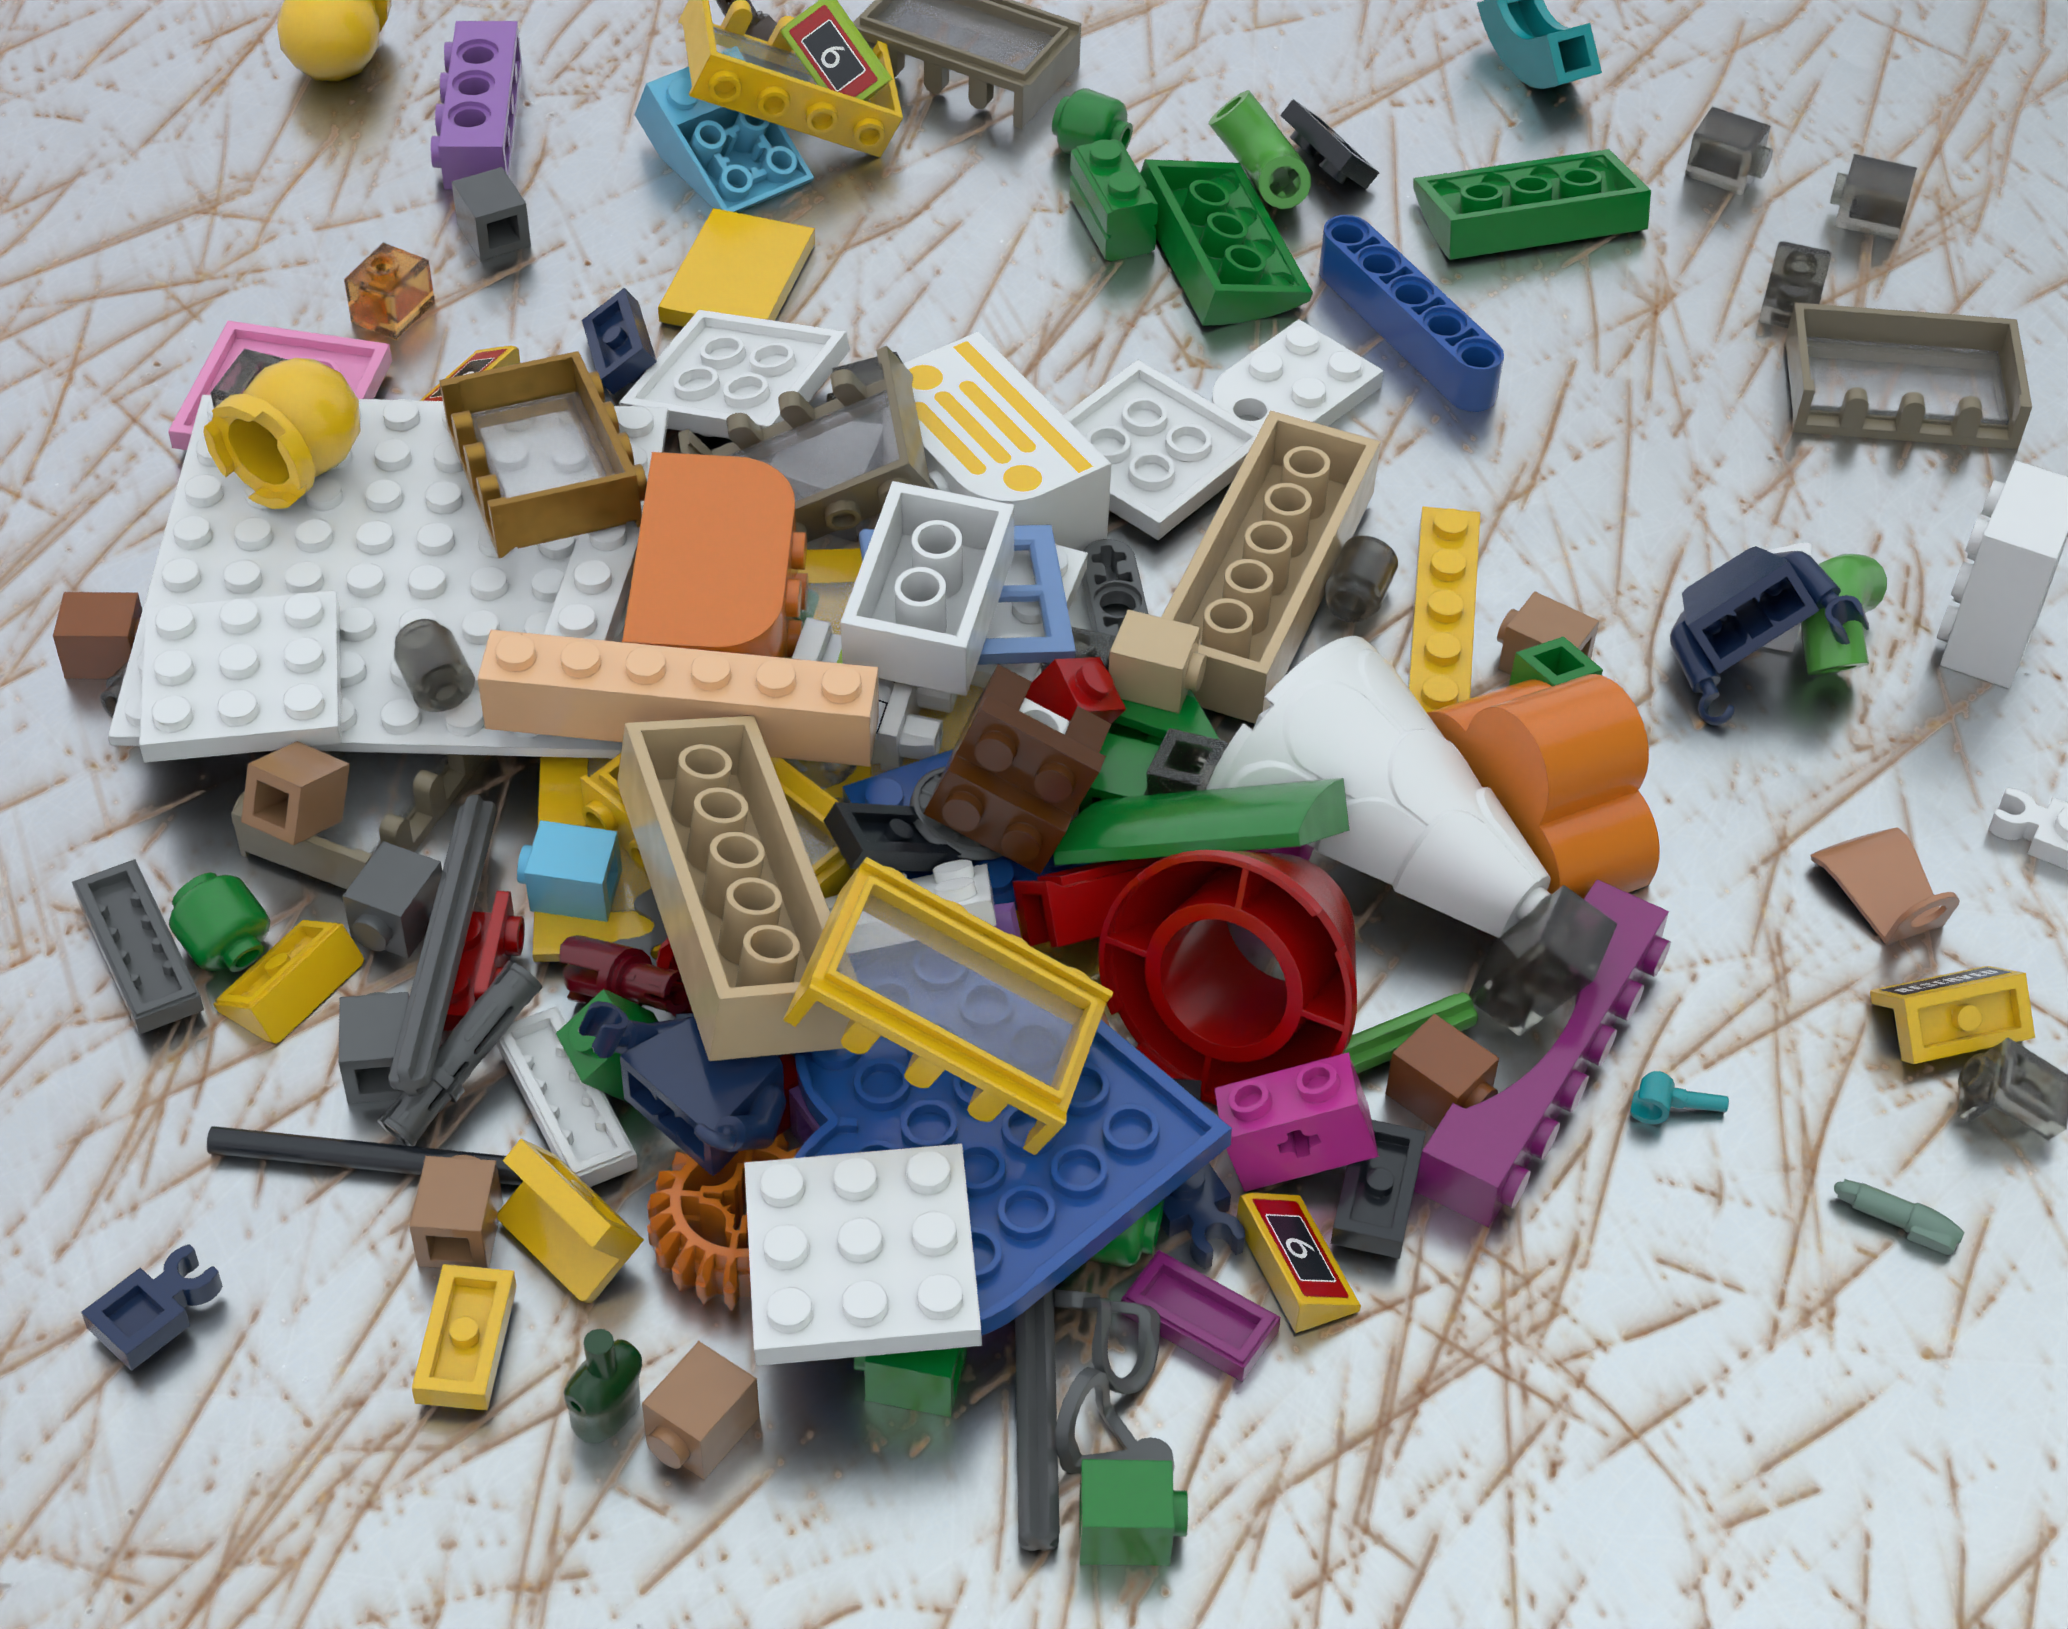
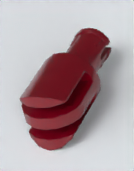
M581 935L567 937L560 945V962L568 964L562 974L564 984L567 990H569L567 999L587 1005L598 993L606 989L639 1006L647 1005L673 1014L683 1013L690 1005L684 985L674 983L675 981L683 983L679 970L665 969L652 965L650 957L642 949Z

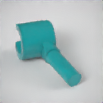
M1652 1071L1642 1078L1640 1089L1633 1094L1630 1109L1631 1115L1636 1120L1646 1124H1660L1669 1118L1671 1107L1680 1109L1685 1107L1726 1113L1729 1106V1098L1723 1095L1674 1088L1675 1083L1668 1074L1661 1071Z

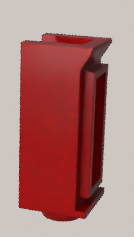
M1166 857L1094 862L1037 876L1038 881H1012L1023 940L1029 946L1050 941L1051 947H1061L1100 937L1107 913L1117 895L1145 868Z

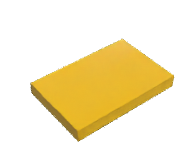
M713 208L658 306L659 322L684 327L698 310L775 321L815 245V228Z

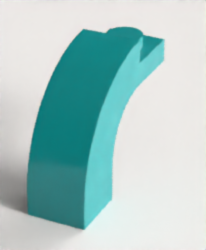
M1484 0L1477 3L1484 28L1499 58L1520 81L1528 86L1539 89L1551 88L1602 73L1590 23L1572 28L1563 26L1551 15L1544 0Z

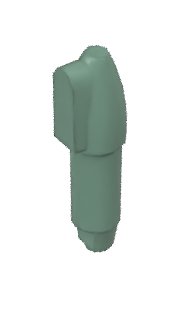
M1844 1179L1843 1182H1837L1834 1185V1191L1838 1194V1198L1853 1205L1852 1208L1905 1229L1904 1231L1908 1233L1907 1240L1947 1255L1953 1254L1957 1244L1961 1243L1964 1231L1948 1217L1918 1202L1914 1204L1863 1182L1859 1183Z

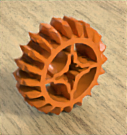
M783 1133L778 1135L774 1143L768 1148L739 1151L714 1176L710 1175L688 1154L677 1151L672 1161V1171H659L658 1179L655 1183L656 1192L650 1194V1200L647 1204L648 1219L650 1221V1224L647 1225L649 1244L653 1245V1251L656 1252V1262L661 1268L662 1273H672L673 1282L677 1285L679 1292L696 1286V1295L700 1298L703 1305L717 1294L724 1295V1303L730 1311L733 1310L740 1297H751L744 1162L794 1158L801 1147L789 1151V1145Z

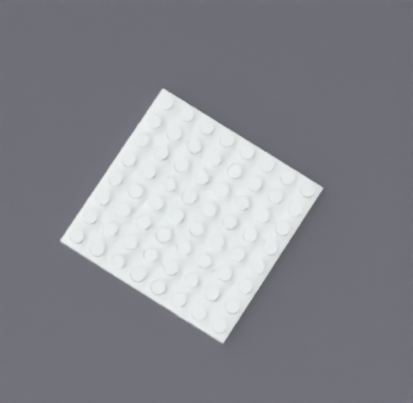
M202 395L108 733L110 745L139 746L145 607L336 590L340 607L342 744L315 746L312 748L319 751L609 759H613L621 753L622 742L485 729L477 678L490 630L543 634L578 535L519 549L515 547L503 558H498L449 435L443 401L359 399L361 432L346 459L337 467L320 476H316L313 487L290 507L271 509L257 504L248 498L255 490L245 484L234 471L227 477L219 471L208 452L203 430L204 426L212 420V410L230 395ZM614 406L620 433L626 432L629 437L634 465L641 464L643 466L646 479L648 480L652 452H664L669 417L668 407ZM570 413L480 431L507 498L598 478ZM641 501V511L643 512L644 501ZM629 594L613 637L615 642H622Z

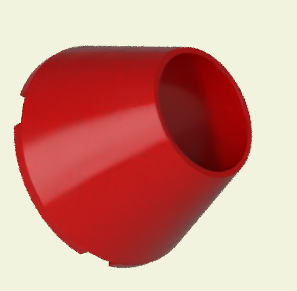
M1225 850L1186 851L1168 856L1145 868L1122 889L1111 905L1103 924L1098 952L1101 985L1113 991L1112 997L1107 1001L1111 1015L1119 1013L1126 1028L1138 1043L1135 1048L1167 1075L1176 1079L1201 1080L1202 1101L1217 1105L1215 1088L1345 1053L1351 1040L1357 1014L1355 924L1351 907L1343 891L1317 865L1301 857L1284 853ZM1227 922L1247 929L1267 945L1280 964L1285 981L1267 975L1244 957L1230 934Z

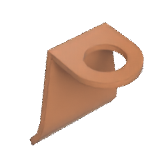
M1898 827L1846 840L1810 855L1812 862L1823 867L1837 881L1885 945L1943 927L1960 902L1954 892L1933 894L1916 850L1908 836Z

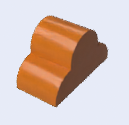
M1597 674L1585 675L1555 686L1540 680H1526L1427 712L1445 739L1451 741L1467 761L1480 785L1492 789L1549 874L1551 880L1547 891L1552 895V899L1544 914L1550 922L1575 913L1597 879L1627 893L1650 885L1658 868L1660 844L1652 812L1639 792L1648 769V739L1637 707L1629 695L1616 682Z

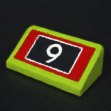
M818 0L781 29V34L818 86L868 101L892 80L890 74L837 0Z

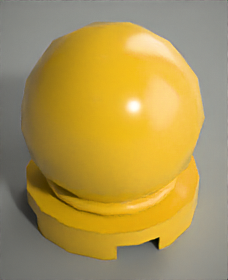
M284 0L277 18L280 49L295 68L314 80L341 81L357 75L372 60L379 47V33L388 19L391 0Z
M293 358L265 367L252 380L243 394H233L227 397L212 410V420L204 426L203 430L208 452L219 471L225 477L234 471L245 484L255 490L248 497L250 500L271 509H284L290 507L313 487L316 476H320L337 467L346 459L361 432L359 399L340 372L315 359Z

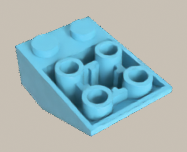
M736 48L722 53L742 60ZM689 67L646 83L634 114L660 158L712 208L739 213L813 181L814 176L783 126L690 97L689 92L692 84Z

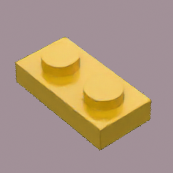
M442 1265L411 1388L415 1404L488 1411L517 1288L514 1271Z

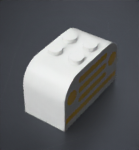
M976 332L904 363L906 368L913 374L912 389L930 482L936 490L1013 504L1014 526L1052 525L1054 540L1057 545L1084 551L1090 543L1107 539L1112 463L983 335ZM890 407L884 409V465L899 460Z

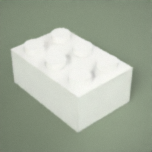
M2015 460L2006 483L1994 480L1981 513V515L1991 518L1990 520L1977 518L1965 551L1968 553L1967 559L1973 560L1974 564L1962 563L1951 593L1953 601L1960 603L1959 608L1952 605L1948 606L1937 635V639L1947 642L1940 666L2008 689L2012 686L2034 631L2068 538V477Z
M892 481L840 622L843 664L878 667L879 679L967 696L1014 556V505Z

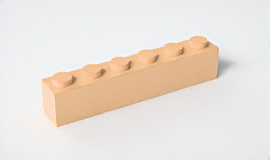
M491 629L477 678L485 729L623 742L625 723L754 716L770 757L870 767L879 718L878 667Z

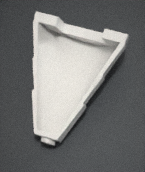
M1347 636L1332 641L1309 655L1287 673L1265 696L1266 700L1271 703L1270 707L1258 715L1254 728L1251 729L1244 723L1239 728L1221 756L1206 787V790L1344 778L1350 831L1307 845L1314 847L1315 851L1392 885L1394 891L1497 938L1502 937L1521 922L1526 926L1533 924L1544 913L1552 899V895L1547 891L1551 880L1549 874L1492 789L1480 785L1459 750L1451 741L1445 739L1396 670L1380 655L1375 647L1362 637Z

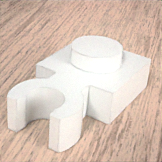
M2006 788L1988 830L1995 836L2003 839L2018 840L2023 838L2031 841L2028 855L2068 870V803L2052 797L2048 807L2044 808L2037 805L2034 799L2026 792L2015 788Z

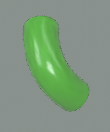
M1250 90L1235 96L1212 116L1208 123L1238 163L1241 164L1267 203L1276 208L1287 209L1295 207L1307 197L1311 187V175L1305 163Z
M1841 554L1819 564L1841 589L1839 596L1849 595L1856 597L1862 604L1865 613L1875 609L1883 600L1887 590V577L1883 567L1875 559L1860 554ZM1825 608L1819 609L1820 611L1801 622L1802 644L1808 675L1837 673L1861 668L1869 664L1864 628L1859 621L1852 620L1842 625L1850 641L1847 645L1837 642L1833 637L1825 617Z

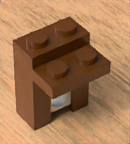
M998 664L977 700L923 814L1040 875L1065 835L1074 813L1101 770L1106 756L1099 752L1111 723L1079 706L1075 709L1070 721L1025 698L1032 683L1031 681Z

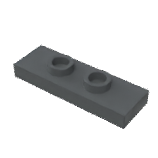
M136 859L72 882L76 898L139 1035L204 1010L199 991Z

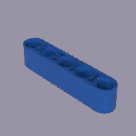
M1339 215L1327 220L1323 229L1319 275L1323 281L1451 404L1468 412H1481L1494 406L1497 400L1504 361V351L1501 346L1367 221L1353 215Z

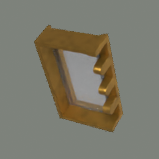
M579 351L439 380L447 429L498 558H503L515 547L519 549L626 525V522L635 521L637 527H640L642 518L640 502L645 499L647 486L643 466L641 464L634 465L629 437L626 432L620 433L618 419L612 401L605 402L599 373L597 371L588 372Z

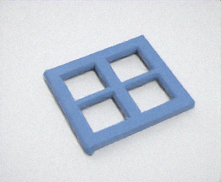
M1052 525L1014 526V551L1029 550L1035 584L1004 585L998 603L1039 601L1045 637L986 638L977 665L1051 663L1054 659L1075 658L1076 649ZM865 528L859 532L862 562L875 529Z

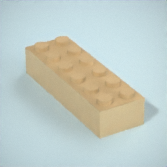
M1270 410L1161 618L1200 627L1198 653L1207 655V664L1199 691L1192 690L1202 708L1256 723L1258 715L1270 707L1271 703L1266 700L1265 696L1286 675L1374 493L1381 441Z
M737 716L625 723L617 785L708 1060L716 1061L844 1049L841 1044V1038L850 1018L818 1001L815 1002L796 1027L783 1021L828 920L830 911L755 717ZM844 952L836 971L856 981L847 955Z

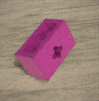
M1349 1052L1215 1088L1219 1118L1232 1128L1231 1145L1226 1150L1244 1192L1379 1157L1369 1105Z

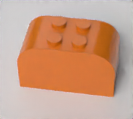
M652 452L622 642L790 658L793 656L803 628V621L794 620V618L800 616V610L807 609L808 573H798V569L805 570L807 533L796 532L795 496L789 481L781 472L769 464L747 457Z

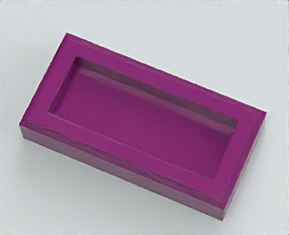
M1160 1250L1156 1252L1121 1298V1302L1143 1304L1154 1308L1160 1315L1161 1337L1241 1382L1244 1381L1279 1332L1280 1316ZM1122 1314L1139 1324L1137 1315Z

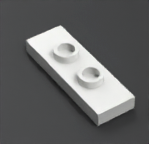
M558 1006L513 1022L496 1045L551 1152L557 1155L589 1187L637 1169V1155L604 1092L582 1083L556 1035V1032L566 1024V1021Z

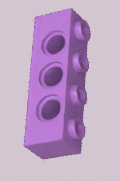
M456 21L453 42H445L444 44L446 72L440 73V98L442 104H436L435 124L438 136L431 137L432 167L441 168L444 190H453L452 181L500 167H503L508 176L510 175L522 70L518 21Z

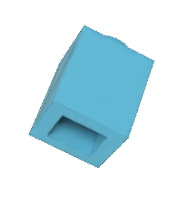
M540 820L533 845H523L517 867L518 883L526 884L530 911L607 922L622 873L618 831Z

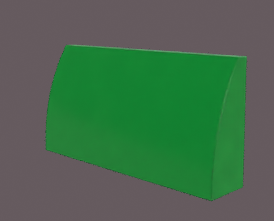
M1610 149L1413 178V189L1422 214L1436 242L1449 260L1647 230L1649 225L1651 189Z
M1144 160L1140 174L1147 184V189L1151 191L1158 203L1157 224L1154 225L1157 230L1156 238L1202 326L1227 325L1259 320L1294 309L1311 300L1313 291L1240 163Z
M1344 778L1103 799L1085 808L1069 824L1065 835L1053 853L1055 865L1168 857L1195 850L1246 851L1303 846L1350 831Z

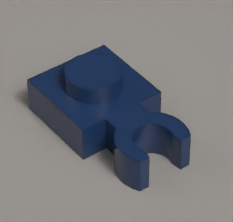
M1210 1163L1164 1198L1162 1228L1168 1237L1185 1230L1188 1231L1191 1236V1257L1201 1268L1207 1269L1212 1266L1214 1250L1208 1242L1211 1239L1224 1240L1229 1244L1235 1255L1243 1253L1244 1227L1236 1217L1226 1213L1230 1210L1231 1194Z
M190 1244L182 1246L168 1256L164 1264L163 1273L155 1279H152L140 1267L84 1309L81 1313L86 1328L132 1371L190 1326L185 1309L186 1306L205 1304L219 1294L223 1287L219 1272L214 1266H211L198 1277L185 1278L188 1273L194 1271L199 1266L195 1249Z

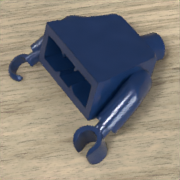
M1757 546L1748 548L1687 587L1682 592L1684 611L1680 614L1671 630L1670 644L1693 692L1703 694L1698 706L1700 717L1710 725H1721L1729 721L1735 712L1734 706L1731 704L1728 705L1725 712L1720 716L1711 717L1708 713L1709 705L1720 695L1716 687L1721 680L1719 674L1820 611L1819 609L1825 608V617L1832 635L1841 644L1847 645L1850 643L1847 633L1842 626L1844 623L1852 620L1859 621L1866 630H1869V623L1859 599L1849 595L1839 596L1841 589L1810 555L1802 551L1774 554Z
M597 1001L589 1006L578 1028V1032L582 1036L596 1037L592 1044V1049L600 1058H609L614 1052L622 1054L620 1055L624 1099L710 1175L714 1176L720 1172L739 1151L765 1149L774 1143L787 1103L784 1092L783 1063L780 1060V1057L784 1054L709 1061L694 1016L644 1023L629 1020L620 1008L611 1003Z

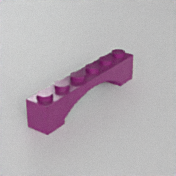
M1598 879L1595 881L1569 922L1560 964L1572 969L1575 985V1007L1563 1032L1537 1065L1504 1091L1466 1109L1452 1103L1422 1150L1414 1192L1488 1228L1503 1204L1512 1209L1516 1206L1530 1177L1531 1171L1526 1169L1533 1156L1543 1160L1555 1141L1560 1127V1122L1555 1120L1560 1111L1564 1109L1572 1113L1575 1110L1588 1083L1589 1076L1584 1074L1590 1063L1597 1066L1603 1064L1616 1037L1617 1030L1612 1028L1618 1017L1625 1021L1631 1018L1644 990V985L1640 983L1646 973L1655 977L1660 971L1671 945V941L1662 938L1669 911Z

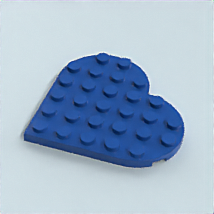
M917 942L856 953L848 958L858 983L1050 1086L1072 1026ZM1100 1020L1070 1102L1066 1124L1036 1155L1024 1150L1023 1146L1029 1131L1035 1126L1037 1119L1009 1104L993 1121L983 1122L973 1118L967 1109L977 1087L946 1070L928 1088H919L911 1085L905 1079L904 1074L914 1053L883 1036H880L865 1054H855L845 1048L795 1053L797 1079L802 1098L820 1127L807 1139L794 1158L962 1144L981 1336L995 1331L1025 1312L1231 1145L1232 1128L1102 1020Z

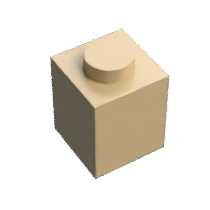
M1128 610L1109 656V673L1113 678L1114 686L1120 698L1180 713L1188 690L1198 692L1205 674L1207 655L1198 653L1200 627Z

